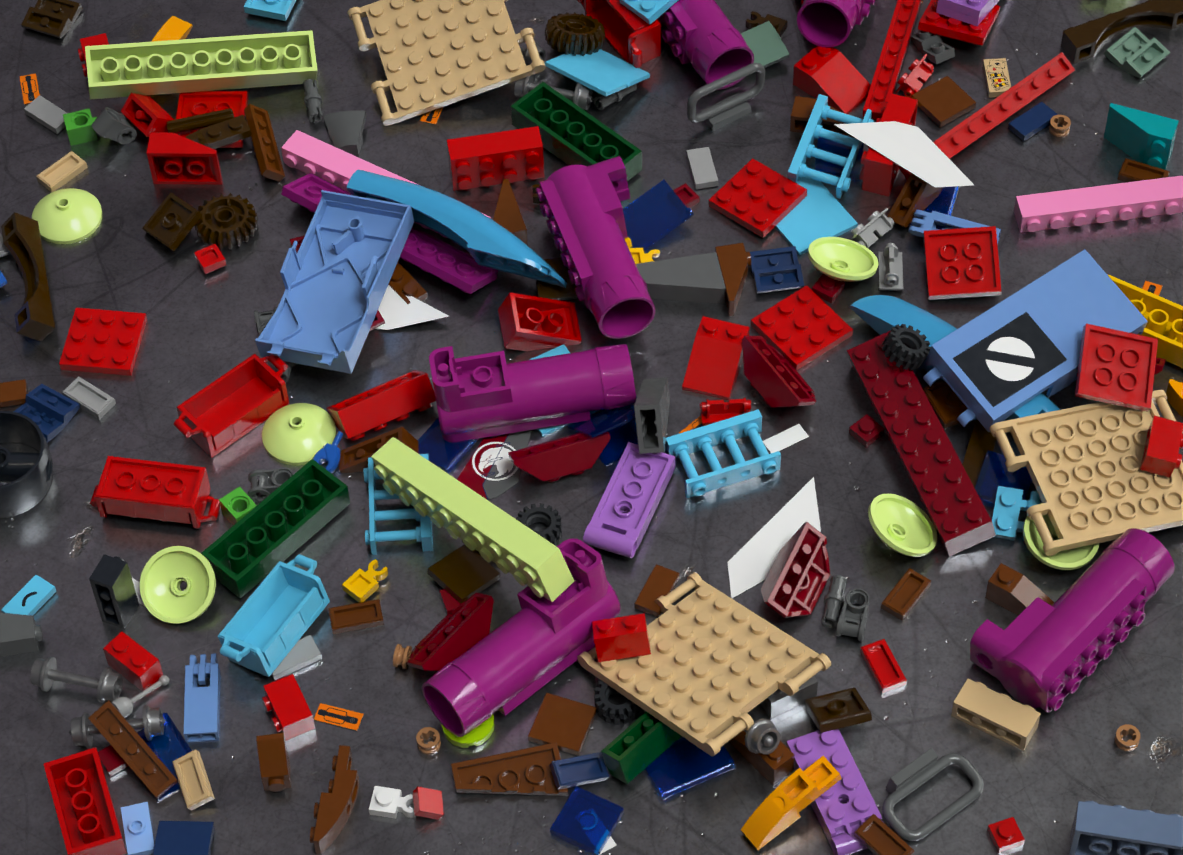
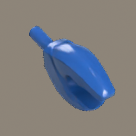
M338 431L332 444H325L313 457V460L320 465L328 463L325 469L331 474L336 470L340 462L341 450L337 446L344 435L341 431Z

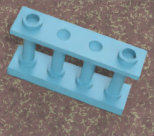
M819 94L789 167L788 179L797 183L799 177L803 178L805 176L837 186L836 198L841 199L843 191L847 192L851 183L849 176L863 142L823 129L821 125L822 120L830 118L846 124L874 122L871 119L872 110L867 109L864 119L830 109L831 107L828 106V96ZM821 137L850 146L852 149L848 158L815 148V145H813L815 138L819 139ZM815 157L844 166L841 177H836L808 168L805 162L807 158Z
M759 409L666 438L665 453L680 459L689 478L685 480L686 498L701 496L715 489L760 475L772 474L776 470H780V452L777 451L769 454L758 433L762 432V415ZM749 436L759 457L745 461L735 440ZM725 443L734 459L735 465L722 468L713 451V446ZM701 450L712 472L699 476L689 454Z
M420 454L429 461L428 454ZM368 458V468H364V482L369 483V530H365V543L371 546L372 555H377V542L417 540V542H422L423 552L433 551L432 521L427 515L425 517L421 516L415 508L376 511V500L400 498L396 494H389L386 490H376L375 480L382 478L374 470L373 459ZM416 519V521L421 523L420 527H416L413 530L376 532V521Z

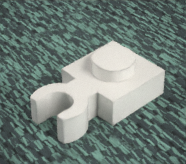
M375 786L369 806V814L396 819L397 813L402 812L408 818H415L414 809L408 808L410 804H413V794L402 797L400 789Z

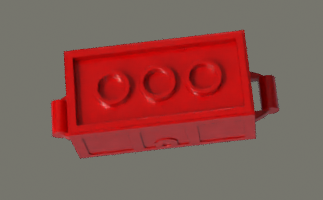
M577 0L583 6L585 16H592V19H598V22L603 24L605 39L624 61L639 68L642 64L660 56L661 24L657 19L653 23L648 24L622 5L619 0Z
M253 354L177 406L179 418L175 420L174 426L186 438L190 437L213 458L266 421L275 411L289 405L286 383L281 378L288 365L275 355L259 358L256 354ZM269 361V362H270L271 364H273L279 371L275 372V371L267 364V362Z
M107 456L99 484L95 486L90 501L92 506L98 507L100 517L106 518L108 514L188 524H191L192 520L193 528L196 529L200 528L202 522L216 521L221 508L219 500L209 496L211 487L206 467ZM207 502H211L208 516H204Z

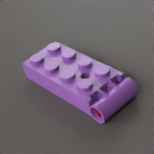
M938 0L936 13L978 26L999 0Z
M628 442L594 515L585 530L583 542L587 545L632 559L675 470V456L663 452L639 454V445Z
M839 729L820 733L818 730L786 741V747L795 755V771L799 768L804 771L824 756L841 775L842 779L810 803L828 839L833 854L851 855L868 849L854 836V832L873 814L881 821L882 816Z

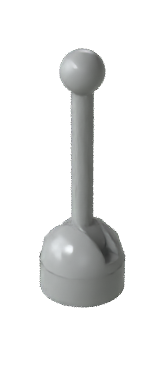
M163 675L159 678L158 682L133 698L119 697L111 703L126 718L133 711V703L161 685L166 686L169 683V678Z

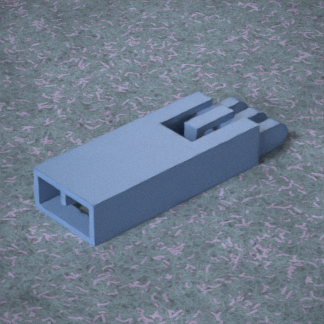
M915 210L914 216L916 218L912 219L911 224L913 226H910L908 232L923 237L924 243V231L940 230L936 229L937 226L948 229L990 226L936 211L929 213ZM996 228L997 244L1001 233V229Z
M217 653L211 654V663H207L206 654L200 655V663H197L196 655H190V665H185L184 738L186 743L219 741L220 668L217 663ZM205 678H209V687H198V683L199 685H206Z

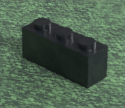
M104 554L90 576L89 581L101 620L125 629L139 607L138 598L128 563L120 557H111Z

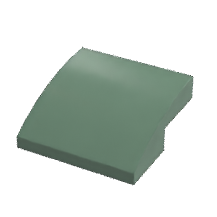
M770 21L741 33L754 54V63H760L766 68L789 58L788 50Z
M1136 27L1131 29L1104 53L1115 65L1138 78L1143 77L1170 54L1155 37L1149 40Z

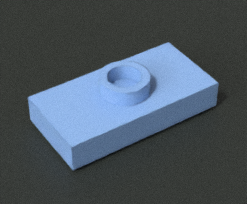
M148 802L120 807L128 855L153 854L155 841Z

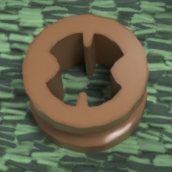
M1060 114L1053 116L1050 120V133L1055 137L1067 136L1071 126L1070 119Z
M397 644L393 655V667L397 668L401 665L403 669H408L407 660L412 653L411 646L403 648L401 644Z
M1129 724L1120 726L1115 736L1116 745L1124 751H1132L1138 747L1140 740L1139 730ZM1132 735V740L1123 741V736Z
M425 727L417 733V747L420 752L429 755L434 754L440 749V734L435 728ZM430 737L433 738V742L429 741L428 744H424V740H428Z

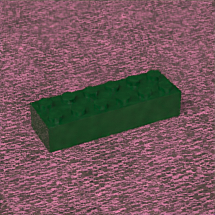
M544 82L511 105L512 125L517 129L539 126L543 147L567 165L590 166L620 156L626 168L627 181L642 170V151Z
M311 459L201 554L210 562L215 578L241 599L263 580L279 561H285L350 504L348 486L315 460Z

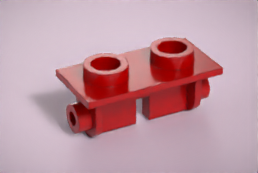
M927 54L920 61L916 58L908 69L911 72L909 75L905 72L897 83L900 86L895 91V94L901 89L906 97L911 98L933 74L934 66L924 61Z
M746 398L730 399L729 402L706 399V402L700 403L702 424L716 423L748 413L751 410V400H746Z

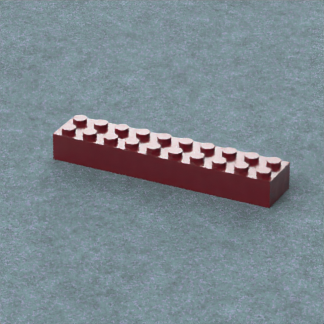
M888 331L847 350V353L867 397L950 557L996 536L988 512L913 370H910V368L905 370L902 365L897 367L895 366V361L892 363L889 361L890 356L885 357V351H882V343L890 332Z

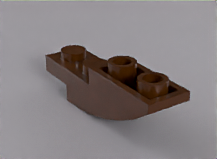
M339 745L338 756L334 755L332 761V771L335 772V777L329 781L328 793L321 792L320 802H315L314 819H317L316 827H311L310 843H314L316 854H322L340 834L348 821L357 798L360 783L357 770H351L353 758L350 746Z

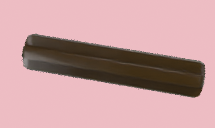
M229 108L171 120L166 123L168 133H179L208 127L232 119L234 114L233 110Z

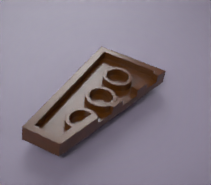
M557 742L451 764L456 793L568 796L567 788L557 790L549 766L552 761L561 760Z

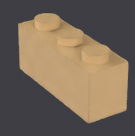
M967 679L953 702L951 716L1024 751L1038 728L1041 713L1029 705H1023L1012 700L1006 694L997 693L987 688L981 682Z

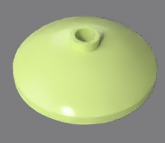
M75 188L60 189L46 195L37 203L32 213V219L38 221L42 239L55 244H72L86 239L97 230L102 220V208L98 199L87 191Z
M822 237L814 240L808 248V258L813 266L826 276L838 281H862L872 277L878 268V259L875 254L867 247L849 239Z
M295 403L278 409L266 420L262 430V441L267 453L276 461L293 466L307 464L325 444H332L336 436V426L331 415L323 408L309 403Z
M895 494L878 495L870 503L868 516L872 529L889 548L900 554L913 557L925 556L934 549L937 543L936 529L927 514L915 503Z
M1048 514L1043 515L1053 541L1059 540ZM1027 515L1024 521L1023 537L1029 551L1039 561L1052 568L1060 570L1081 568L1094 558L1099 548V543L1059 551L1055 555L1046 556L1043 550L1044 544L1033 520H1030Z
M185 546L167 547L154 554L146 563L140 577V594L145 607L159 620L173 624L187 623L201 616L210 606L216 589L215 574L210 562L200 552ZM185 581L187 587L182 591L180 584Z

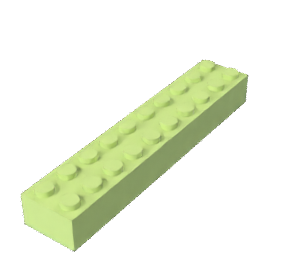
M312 30L85 46L90 99L129 97L131 92L141 95H159L303 84L308 79L317 81V63Z
M392 437L371 456L376 465L374 470L384 480L383 487L389 494L398 495L405 505L409 506L411 504L421 516L425 517L427 515L430 517L431 521L438 528L443 526L454 539L460 538L470 550L474 551L476 549L487 562L493 561L503 573L507 574L509 572L520 585H528L539 598L544 596L553 602L574 582L558 547L396 438Z

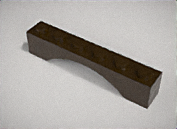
M1148 0L1124 10L1110 13L1104 17L1063 30L1061 48L1075 64L1094 57L1104 42L1134 27L1170 30L1183 26V0Z
M14 212L1 225L3 243L16 260L25 283L24 303L14 314L16 330L18 334L42 341L53 331L55 322L41 244V234L38 221Z

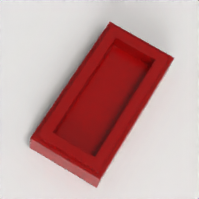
M885 639L860 647V653L882 694L906 685L907 680Z

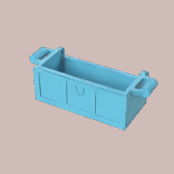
M300 554L287 564L279 561L219 633L218 639L222 645L220 654L228 657L234 663L270 677L330 602L321 579L313 575L317 567V561ZM298 564L300 566L308 568L309 570L305 571L303 569L295 567V565Z

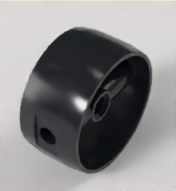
M0 411V444L22 443L35 448L40 453L9 452L8 449L0 447V482H11L0 486V518L16 516L36 506L49 491L53 480V461L46 438L34 421L25 415L12 411Z

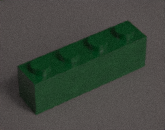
M646 711L608 744L601 753L609 774L628 784L676 742L681 735Z

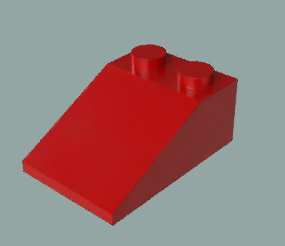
M816 46L794 65L793 85L816 99L819 94L828 96V105L842 113L849 114L868 96L870 83L834 47Z
M150 132L147 158L153 184L222 185L223 181L217 150L175 133Z
M509 293L498 308L504 348L527 352L556 348L563 344L565 346L578 345L582 342L575 303Z
M703 316L693 343L682 390L729 401L743 363L742 339L744 336H749L750 327Z

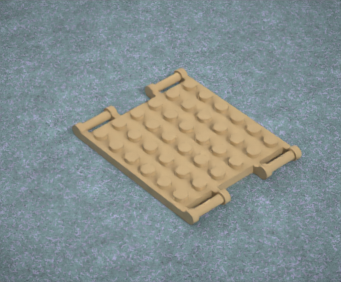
M379 0L360 8L353 7L348 10L349 19L353 21L359 40L357 43L359 50L368 51L377 47L386 73L387 80L376 81L371 84L372 92L376 94L382 112L381 120L384 126L399 123L544 71L546 66L539 56L534 41L535 34L533 29L525 28L520 33L515 34L504 3L508 0ZM366 16L374 36L370 39L366 36L361 18ZM524 42L532 60V63L528 66L525 64L519 44ZM391 90L398 112L391 113L385 95L386 91Z
M1164 390L1153 391L1151 409L1148 412L1104 402H1096L997 422L990 426L989 430L992 436L996 437L1006 459L1005 465L1007 470L1014 472L1021 467H1027L1041 498L1042 504L1033 505L1026 512L1037 528L1044 544L1043 550L1046 556L1055 555L1059 551L1116 540L1126 530L1131 528L1140 529L1148 533L1183 525L1182 460L1179 469L1174 468L1170 478L1140 470L1148 428L1154 415L1160 417L1154 404L1158 405L1163 418L1176 421L1166 401L1168 397ZM1011 432L1021 456H1015L1005 433ZM1048 514L1059 540L1053 541L1043 515Z
M696 572L690 574L684 583L666 596L662 595L655 600V603L661 607V612L664 614L647 625L650 655L596 662L594 660L597 659V653L594 647L589 652H583L577 657L578 662L584 669L710 756H715L719 753L720 748L743 730L747 731L754 724L748 712L775 691L780 689L787 695L793 696L799 691L801 685L821 670L825 671L831 666V661L827 655L823 653L818 654L703 581ZM695 589L694 592L685 597L679 603H677L676 605H672V603L677 601L690 590Z

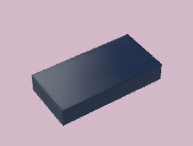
M1040 102L1011 121L1008 129L1025 141L1049 126L1051 118L1058 114L1045 103Z
M601 752L552 761L549 765L557 790L605 781L609 778Z

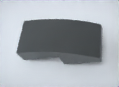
M919 30L918 33L911 36V41L923 55L927 54L926 58L935 64L955 57L954 48L943 43L941 35Z

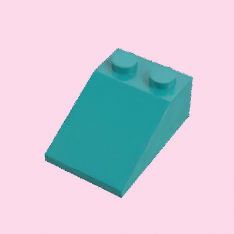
M1110 103L1104 138L1137 162L1166 170L1172 154L1179 120Z

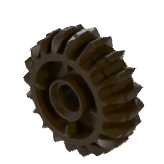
M559 13L548 20L545 28V40L552 49H558V52H565L567 55H591L602 48L605 39V28L602 23L598 22V19H592V16H585L583 13Z
M221 193L220 197L215 198L212 196L211 201L204 200L203 206H198V211L203 215L195 224V230L197 231V236L199 239H202L205 245L210 244L211 246L216 243L221 251L224 247H228L231 250L232 246L237 245L240 247L241 242L248 243L249 237H254L258 226L257 213H255L253 204H250L247 198L242 199L240 194L233 197L231 193L228 196H223Z

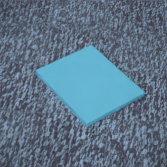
M599 49L598 52H593L591 55L585 54L584 56L567 55L565 53L545 62L546 67L604 96L611 95L650 78V73L636 68L632 64L602 49Z
M804 176L803 178L799 177L797 184L807 189V196L775 228L791 247L796 246L797 254L800 256L808 252L809 245L814 240L822 237H838L856 228L858 223L821 181Z

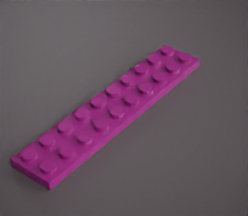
M312 173L283 186L281 195L289 198L290 201L308 208L313 213H315L322 198L321 190L347 195L351 194ZM414 226L411 228L400 255L404 261L420 267L423 271L431 273L442 281L450 283L469 294L494 281L498 275V270L478 265L472 256Z

